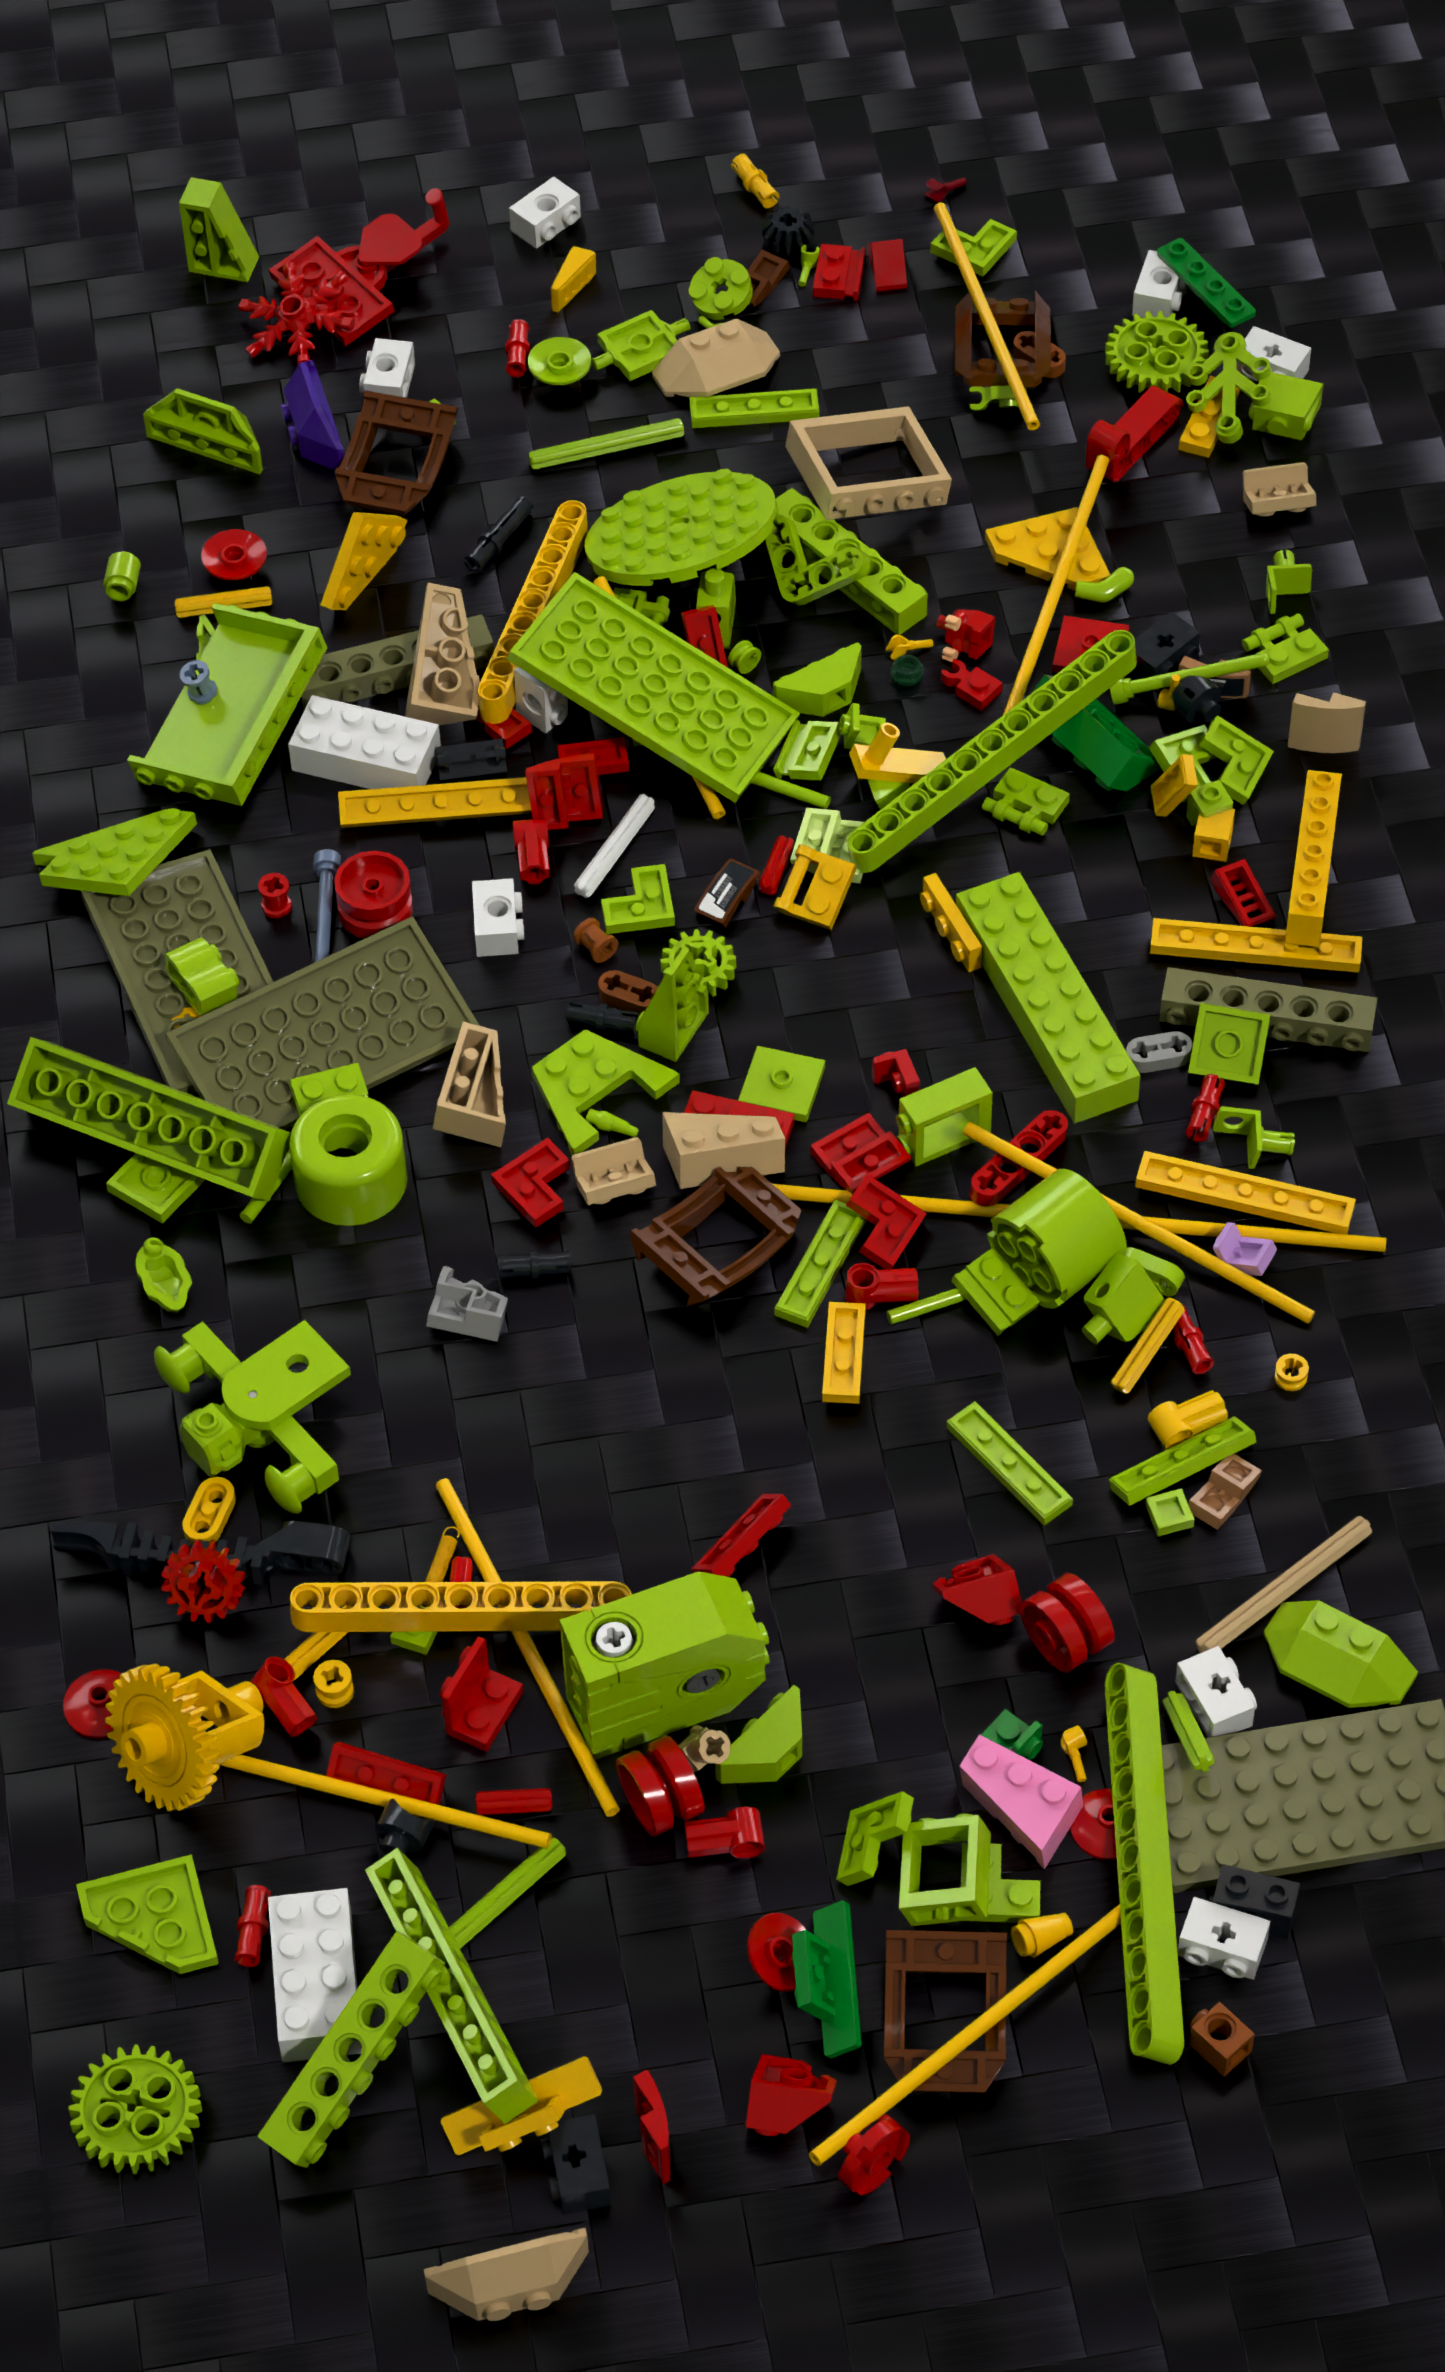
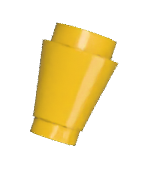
M1064 1912L1021 1919L1018 1925L1011 1929L1012 1942L1018 1954L1022 1957L1029 1955L1032 1958H1035L1067 1936L1073 1934L1072 1922Z

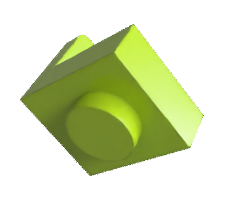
M852 703L847 714H842L839 723V733L844 734V748L852 749L854 744L870 745L881 725L886 723V718L860 715L859 704Z
M1220 780L1196 787L1188 795L1186 817L1192 826L1197 825L1199 813L1205 818L1233 808V801Z

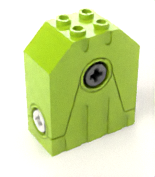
M698 1571L592 1608L591 1612L586 1610L559 1620L566 1698L594 1760L622 1751L623 1747L628 1749L729 1713L766 1680L765 1665L769 1664L770 1660L765 1645L769 1644V1637L762 1622L756 1623L752 1615L755 1612V1608L749 1592H742L735 1578Z

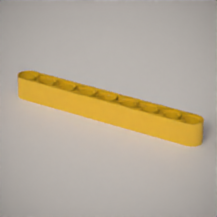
M570 500L560 504L480 681L478 686L479 710L482 720L487 723H502L510 716L516 702L514 670L518 666L507 660L509 651L570 578L584 547L588 533L587 510L582 502Z
M615 1581L303 1583L296 1586L291 1592L290 1614L294 1627L304 1632L561 1631L560 1619L586 1610L591 1612L592 1608L632 1594L625 1584ZM539 1604V1605H543L544 1607H543V1608H533L532 1605ZM578 1604V1605H581V1606H583V1607H581V1608H572V1607H570V1605ZM345 1605L352 1606L350 1609H341L339 1607ZM382 1605L390 1606L388 1609H380L378 1607ZM419 1605L429 1606L426 1609L417 1608ZM456 1605H466L467 1608L459 1609V1608H456L455 1606H456ZM494 1605H504V1606H506V1607L499 1609V1608H495V1607H493V1606H494ZM303 1606H313L314 1608L307 1610V1609H302L301 1607H303Z

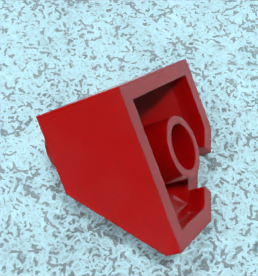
M995 1554L958 1564L951 1569L952 1578L946 1581V1578H939L932 1583L934 1591L942 1598L988 1624H1007L1014 1620L1015 1615L1020 1614L1022 1600L1015 1571Z
M762 2054L751 2080L746 2128L755 2129L757 2133L765 2136L788 2133L831 2102L837 2080L828 2075H821V2079L817 2078L811 2073L812 2066L802 2060Z

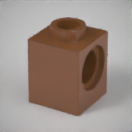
M1218 2002L1210 2011L1207 2009L1200 2011L1190 2024L1189 2045L1224 2077L1252 2052L1255 2033L1221 2002ZM1222 2033L1228 2038L1220 2041L1213 2039L1210 2035Z

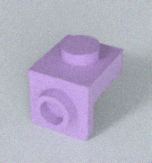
M1230 1222L1226 1223L1213 1245V1249L1219 1259L1248 1275L1256 1276L1263 1275L1277 1251L1273 1240L1243 1237L1236 1224Z

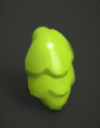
M158 1238L147 1239L136 1257L138 1280L143 1283L144 1291L149 1300L158 1303L167 1312L178 1313L184 1308L187 1293L192 1285L190 1274L185 1268L184 1260L179 1253L163 1245L162 1241Z

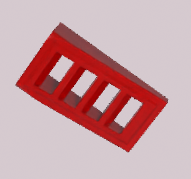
M1245 859L1214 871L1210 881L1241 926L1256 927L1276 918L1272 907ZM1238 879L1240 883L1231 886L1230 882ZM1246 890V894L1237 897L1236 892ZM1251 899L1254 902L1253 904L1243 907L1241 904ZM1257 909L1261 911V915L1250 919L1247 913Z

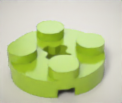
M712 257L693 276L689 287V295L701 315L709 319L721 320L724 319V315L733 313L735 316L747 307L753 295V287L749 273L742 264L734 260H721L718 257ZM726 285L728 289L726 292L720 291L718 294H715V289L718 286Z

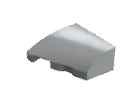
M443 1266L437 1282L435 1297L428 1313L426 1326L498 1342L508 1298L497 1292L485 1289L482 1284L473 1279L468 1283H463L453 1278L454 1269Z

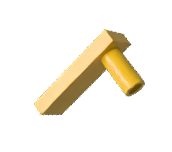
M883 723L870 745L854 744L849 752L859 779L916 783L945 761L946 758L943 752L892 748L900 735V731L891 723Z

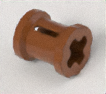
M588 918L581 922L573 933V940L578 945H584L591 952V958L597 963L607 961L618 948V940L612 935H607L600 928V922L595 918Z

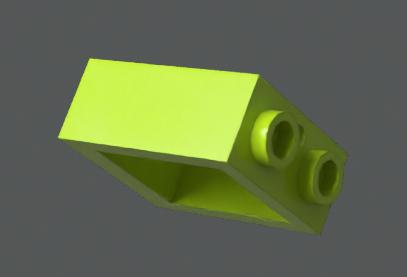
M976 1067L899 1099V1115L896 1116L899 1136H896V1138L911 1156V1161L915 1167L975 1142V1140L963 1134V1130L969 1121L991 1133L993 1092Z
M964 1813L955 1816V1818H922L918 1822H911L907 1833L903 1834L899 1909L911 1926L987 1918L991 1833L979 1815ZM968 1841L966 1887L919 1892L922 1846Z

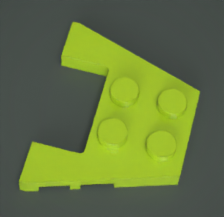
M586 1029L531 1067L532 1076L548 1109H551L557 1121L559 1131H562L568 1143L571 1155L583 1152L599 1140V1132L580 1114L629 1079L635 1080L655 1100L680 1083V1076L676 1071Z

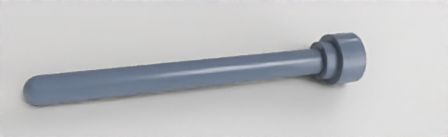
M330 849L320 850L314 854L313 870L320 878L315 962L328 957L330 952L333 879L338 868L341 866V855Z

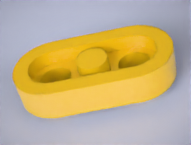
M212 1477L203 1481L198 1487L182 1523L184 1536L187 1540H190L191 1545L196 1540L209 1541L210 1544L211 1541L216 1542L221 1536L236 1502L234 1487L230 1481L222 1477ZM217 1498L223 1499L219 1503L212 1502L214 1499ZM200 1529H208L204 1533H197Z

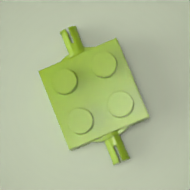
M652 310L598 333V344L606 353L591 358V364L595 371L611 364L615 365L629 381H632L652 372L678 341L675 336L689 331L690 324L684 317L669 325L660 320Z

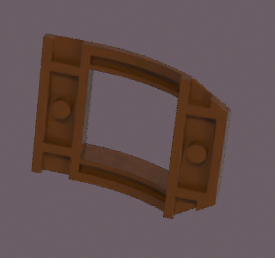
M1036 291L1034 302H1028L1024 298H1014L1010 301H997L994 298H986L997 325L1034 326L1035 363H1029L1024 359H1014L1013 362L1024 387L1038 386L1042 383V377H1050L1051 375L1050 307ZM968 292L956 305L955 376H964L963 382L969 386H1009L999 362L993 359H980L978 362H971L972 325H983Z
M365 390L361 413L358 414L350 443L339 468H336L334 474L343 500L349 506L404 516L432 488L449 445L458 408ZM378 428L432 438L426 460L416 482L363 473Z
M718 1167L714 1170V1174L700 1188L675 1207L652 1219L651 1225L641 1230L637 1228L631 1230L630 1238L637 1260L640 1261L647 1257L689 1295L688 1306L703 1302L735 1285L771 1258L792 1237L801 1214V1209L755 1168L738 1167L737 1172H725L721 1167ZM731 1196L771 1232L748 1253L729 1266L717 1271L688 1245L682 1237L704 1221Z
M886 1930L884 2059L897 2081L901 2080L937 2051L904 2049L906 1972L986 1974L985 2011H987L1006 1995L1007 1933ZM1006 2016L985 2032V2051H962L912 2092L985 2093L1006 2061Z

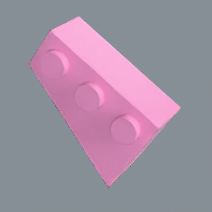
M979 1735L959 1766L962 1785L994 1818H997L1011 1832V1836L1019 1844L1022 1843L1036 1858L1037 1863L1045 1869L1083 1807L1082 1789L1079 1785Z

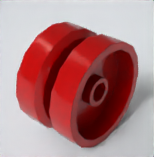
M367 851L348 858L338 868L334 878L339 920L346 931L356 937L365 939L412 917L413 904L409 870L401 859L386 852Z
M1065 1573L1047 1586V1592L1038 1591L1020 1604L1021 1618L1030 1639L1045 1659L1059 1671L1070 1672L1087 1660V1653L1095 1655L1114 1642L1115 1632L1104 1605L1095 1592L1075 1574Z
M665 1735L648 1743L646 1756L634 1750L617 1758L616 1768L624 1793L636 1817L651 1836L655 1837L672 1829L674 1815L682 1821H688L704 1813V1800L697 1779L684 1753L670 1736Z

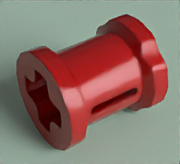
M270 873L263 876L258 883V890L263 897L261 909L264 911V914L270 918H280L287 915L292 908V902L287 895L289 891L288 879L279 873Z

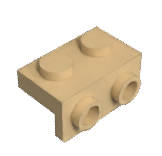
M1301 462L1244 470L1243 500L1251 513L1258 516H1271L1276 511L1302 512L1307 507L1316 506V493L1308 483V466L1306 463Z
M638 1137L574 1154L571 1157L576 1185L587 1205L604 1204L612 1198L626 1194H639L647 1188L656 1186L654 1173L644 1158L642 1143Z

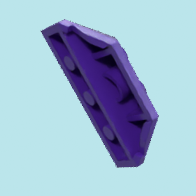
M314 360L299 363L284 388L285 403L280 404L284 423L290 422L291 426H288L291 445L297 444L301 457L336 470L344 458V448Z

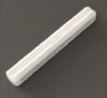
M644 794L638 796L575 882L576 894L584 898H588L593 894L655 809V801L651 797H647Z

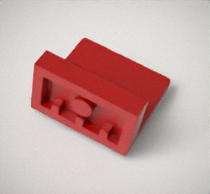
M478 1636L472 1647L467 1646L462 1652L458 1663L459 1668L455 1675L447 1677L440 1690V1698H442V1716L445 1719L446 1734L487 1752L523 1694L524 1689L522 1683L489 1669L486 1639Z

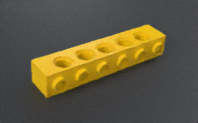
M1307 771L1285 943L1320 947L1342 776L1339 773Z

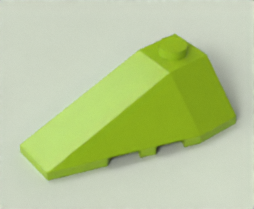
M682 948L664 975L646 1011H643L638 1017L635 1026L636 1031H638L639 1047L674 1062L678 1060L709 1013L708 989L700 984L702 977L700 974L695 973L696 964L689 950Z

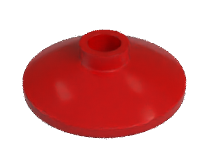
M230 529L212 536L204 544L201 558L204 568L211 575L224 580H240L254 575L263 567L267 558V550L263 540L255 533L242 529Z
M107 1669L95 1670L80 1676L70 1685L64 1696L63 1711L66 1721L74 1731L93 1739L108 1738L107 1733L114 1731L113 1727L105 1722V1718L112 1716L106 1708V1703L112 1701L108 1692L115 1689L113 1682L120 1679L122 1673ZM99 1695H106L103 1700L94 1699Z
M1112 1789L1094 1790L1082 1797L1083 1807L1070 1827V1832L1074 1842L1086 1854L1102 1860H1117L1114 1820L1106 1821L1102 1817L1104 1815L1114 1816Z
M770 1913L758 1919L749 1932L747 1948L751 1965L759 1978L773 1989L790 1992L795 1991L796 1988L795 1967L792 1962V1934L806 1929L798 1920L784 1913Z

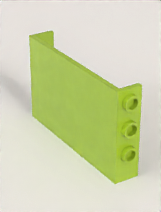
M214 603L212 610L217 619L218 626L199 660L207 664L210 671L209 678L216 683L218 688L217 695L209 703L196 704L188 696V686H184L145 758L129 755L127 761L135 778L145 785L156 784L167 787L174 792L179 793L183 791L195 794L205 800L215 799L242 806L326 652L327 645L319 627L302 624L290 618L285 620L272 617L264 612L255 613L243 610L235 605L226 606Z

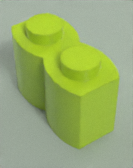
M200 937L165 954V969L176 987L184 993L187 1001L198 1015L203 1016L237 1000V987L240 986L238 976L231 967L227 969L222 963L220 952L214 944L209 945L204 938Z

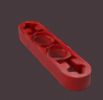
M1044 1111L1009 1143L1023 1150L1021 1148L1023 1144L1030 1143L1036 1145L1039 1151L1026 1153L1043 1161L1065 1140L1068 1120L1058 1111ZM1045 1127H1046V1128H1048V1129H1050V1130H1048V1131L1046 1132V1136L1044 1137L1043 1135H1044ZM997 1153L972 1177L969 1191L970 1198L975 1204L980 1206H994L1031 1171ZM1005 1163L1012 1164L1017 1168V1171L1006 1173L999 1166ZM994 1179L995 1181L993 1183V1188H988L992 1184V1180Z

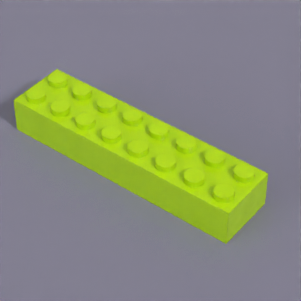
M1020 872L957 893L956 906L982 945L981 964L1073 1123H1078L1138 1101L1140 1074Z
M30 1037L7 1101L8 1105L247 1196L270 1201L291 1136V1132L54 1043Z

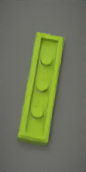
M817 388L689 397L692 428L790 422L819 417Z
M834 1200L775 1306V1316L806 1328L809 1327L867 1221L848 1208L846 1203Z
M974 1401L947 1420V1429L1044 1526L1072 1506L1073 1498L978 1403Z
M1233 1416L1108 1479L1110 1488L1130 1506L1256 1443L1255 1433L1237 1417Z

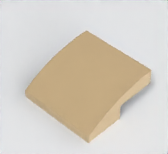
M1334 692L1329 702L1296 693L1292 703L1288 747L1319 753L1358 751L1361 743L1366 701Z

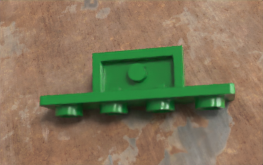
M1178 238L1157 249V256L1188 285V289L1225 325L1227 324L1233 328L1255 317L1256 309L1183 238Z
M844 1900L813 1913L814 1934L807 1930L792 1934V1962L795 1967L796 1979L795 1999L798 2008L821 2020L824 2055L829 2058L837 2057L861 2047L850 1905Z

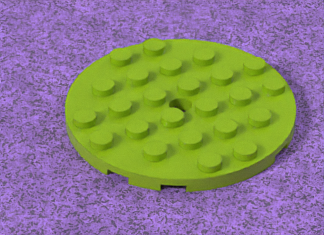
M729 469L690 474L651 485L640 491H630L623 496V500L612 507L604 509L601 512V516L587 533L585 552L589 563L593 566L594 572L614 583L632 586H652L653 580L670 578L671 583L681 582L698 577L697 571L713 565L717 569H721L754 550L773 530L772 521L778 517L779 510L771 487L752 474L731 472Z

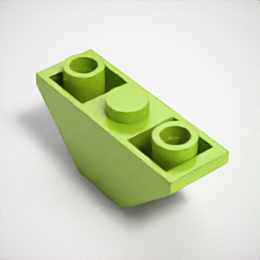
M857 642L846 648H841L830 656L812 662L807 667L790 675L781 677L773 682V696L799 713L821 717L850 704L861 671V645Z
M793 1685L785 1694H777L770 1702L768 1710L759 1719L753 1718L745 1725L741 1736L730 1745V1755L726 1761L721 1764H715L717 1781L721 1784L775 1782L802 1757L800 1689L797 1686Z

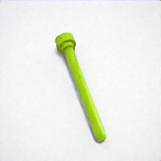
M1260 653L1133 681L1130 678L1124 679L1123 677L1110 687L1112 701L1114 705L1126 703L1129 698H1134L1136 693L1169 687L1174 674L1180 676V682L1187 676L1212 678L1267 666L1270 662V657L1266 653Z

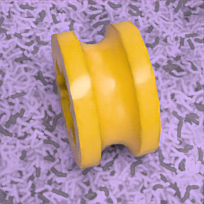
M1290 1353L1280 1357L1276 1362L1274 1377L1276 1384L1286 1391H1297L1303 1388L1307 1383L1309 1366L1307 1361L1298 1354ZM1292 1368V1372L1298 1370V1376L1292 1377L1291 1373L1286 1375L1285 1369Z

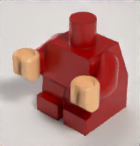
M957 609L952 615L947 617L940 615L936 627L946 630L945 642L950 644V647L946 646L943 649L942 654L945 655L942 656V659L952 662L954 659H957L961 652L969 654L968 657L977 660L993 644L995 617L978 610Z

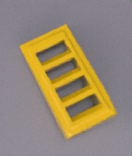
M575 246L571 248L551 286L552 311L559 312L596 274V253L594 251Z

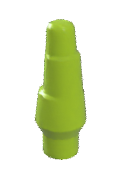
M590 1108L586 1116V1121L593 1124L599 1130L608 1132L612 1130L631 1137L638 1135V1128L607 1111H596Z

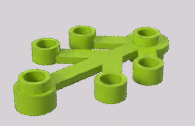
M1228 332L1221 335L1215 342V352L1202 364L1195 363L1187 370L1189 382L1192 385L1199 386L1204 384L1208 379V375L1223 363V371L1202 390L1191 391L1187 395L1186 401L1188 408L1192 412H1201L1206 408L1207 403L1223 389L1222 416L1216 422L1215 429L1219 440L1228 444L1238 441L1243 434L1240 419L1236 417V387L1248 395L1256 406H1265L1271 400L1268 386L1265 384L1256 385L1237 370V362L1239 361L1252 370V374L1256 379L1263 380L1268 378L1272 372L1269 360L1264 357L1256 358L1246 350L1245 338L1236 332ZM1261 366L1266 367V368L1263 369V370H1260V371L1257 370V368H1259V367H1261ZM1195 373H1202L1200 376H1193ZM1260 393H1265L1262 397H1256ZM1196 399H1201L1198 403H1192Z

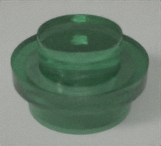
M902 655L891 666V678L899 685L913 686L923 679L924 667L919 659L913 655Z

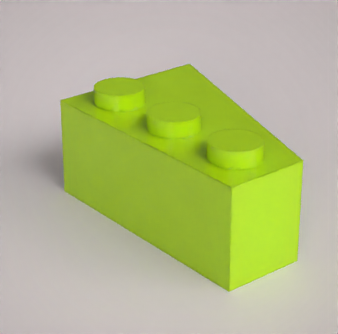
M191 177L179 202L189 272L248 282L259 259V255L221 182Z

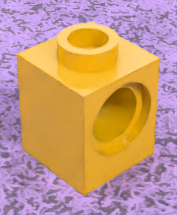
M1232 808L1205 818L1199 813L1194 834L1193 857L1227 861L1233 833L1235 809Z

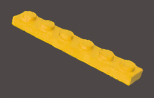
M526 777L338 792L341 828L532 813Z
M1153 918L1150 954L1359 973L1362 937L1321 933L1320 947L1285 943L1286 930Z
M1144 1151L1135 1183L1137 1188L1337 1234L1348 1233L1356 1199L1148 1151Z

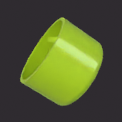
M336 1095L313 1104L297 1119L291 1131L289 1148L296 1193L307 1211L318 1219L331 1224L353 1226L377 1220L390 1212L398 1204L405 1192L408 1177L403 1134L397 1118L385 1105L361 1095ZM346 1148L357 1153V1155L346 1158L336 1157L327 1153V1151Z

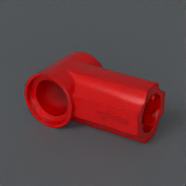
M547 818L513 821L515 851H518L520 879L527 881L529 884H540L544 879L550 877L549 856L547 854V849H549Z
M858 1263L851 1266L847 1272L846 1303H865L866 1310H868L876 1302L918 1301V1275L915 1268L877 1270L868 1263Z
M269 1657L250 1682L259 1690L263 1699V1707L271 1709L291 1738L301 1735L305 1730L312 1727L318 1718L292 1683L295 1679L293 1667L280 1657Z
M739 1807L729 1811L725 1817L684 1822L689 1858L731 1853L736 1858H751L760 1855L765 1850L761 1816L756 1808Z

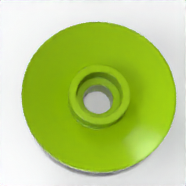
M553 337L543 340L533 347L528 356V367L532 375L541 382L551 385L571 384L580 380L588 373L591 367V354L588 348L578 340L568 337Z

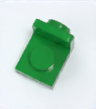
M1006 1709L981 1734V1736L1028 1760H1032L1039 1753L1043 1745L1042 1724L1034 1721L1029 1726Z

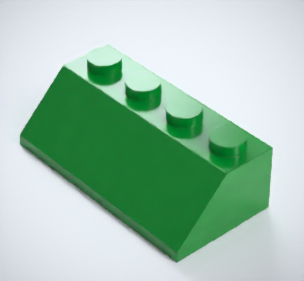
M1045 674L1033 692L1053 676ZM1097 699L1051 733L1053 735L1051 738L1052 742L1063 750H1069L1074 755L1073 761L1081 768L1092 771L1096 775L1095 782L1108 791L1112 789L1128 791L1162 770L1149 747Z

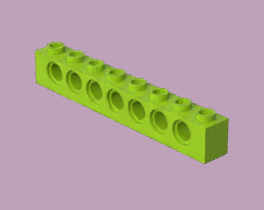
M397 1847L365 1869L395 1930L407 1935L445 1962L440 1970L443 1972L441 1980L431 1992L427 1993L484 2105L506 2124L539 2100L421 1872Z

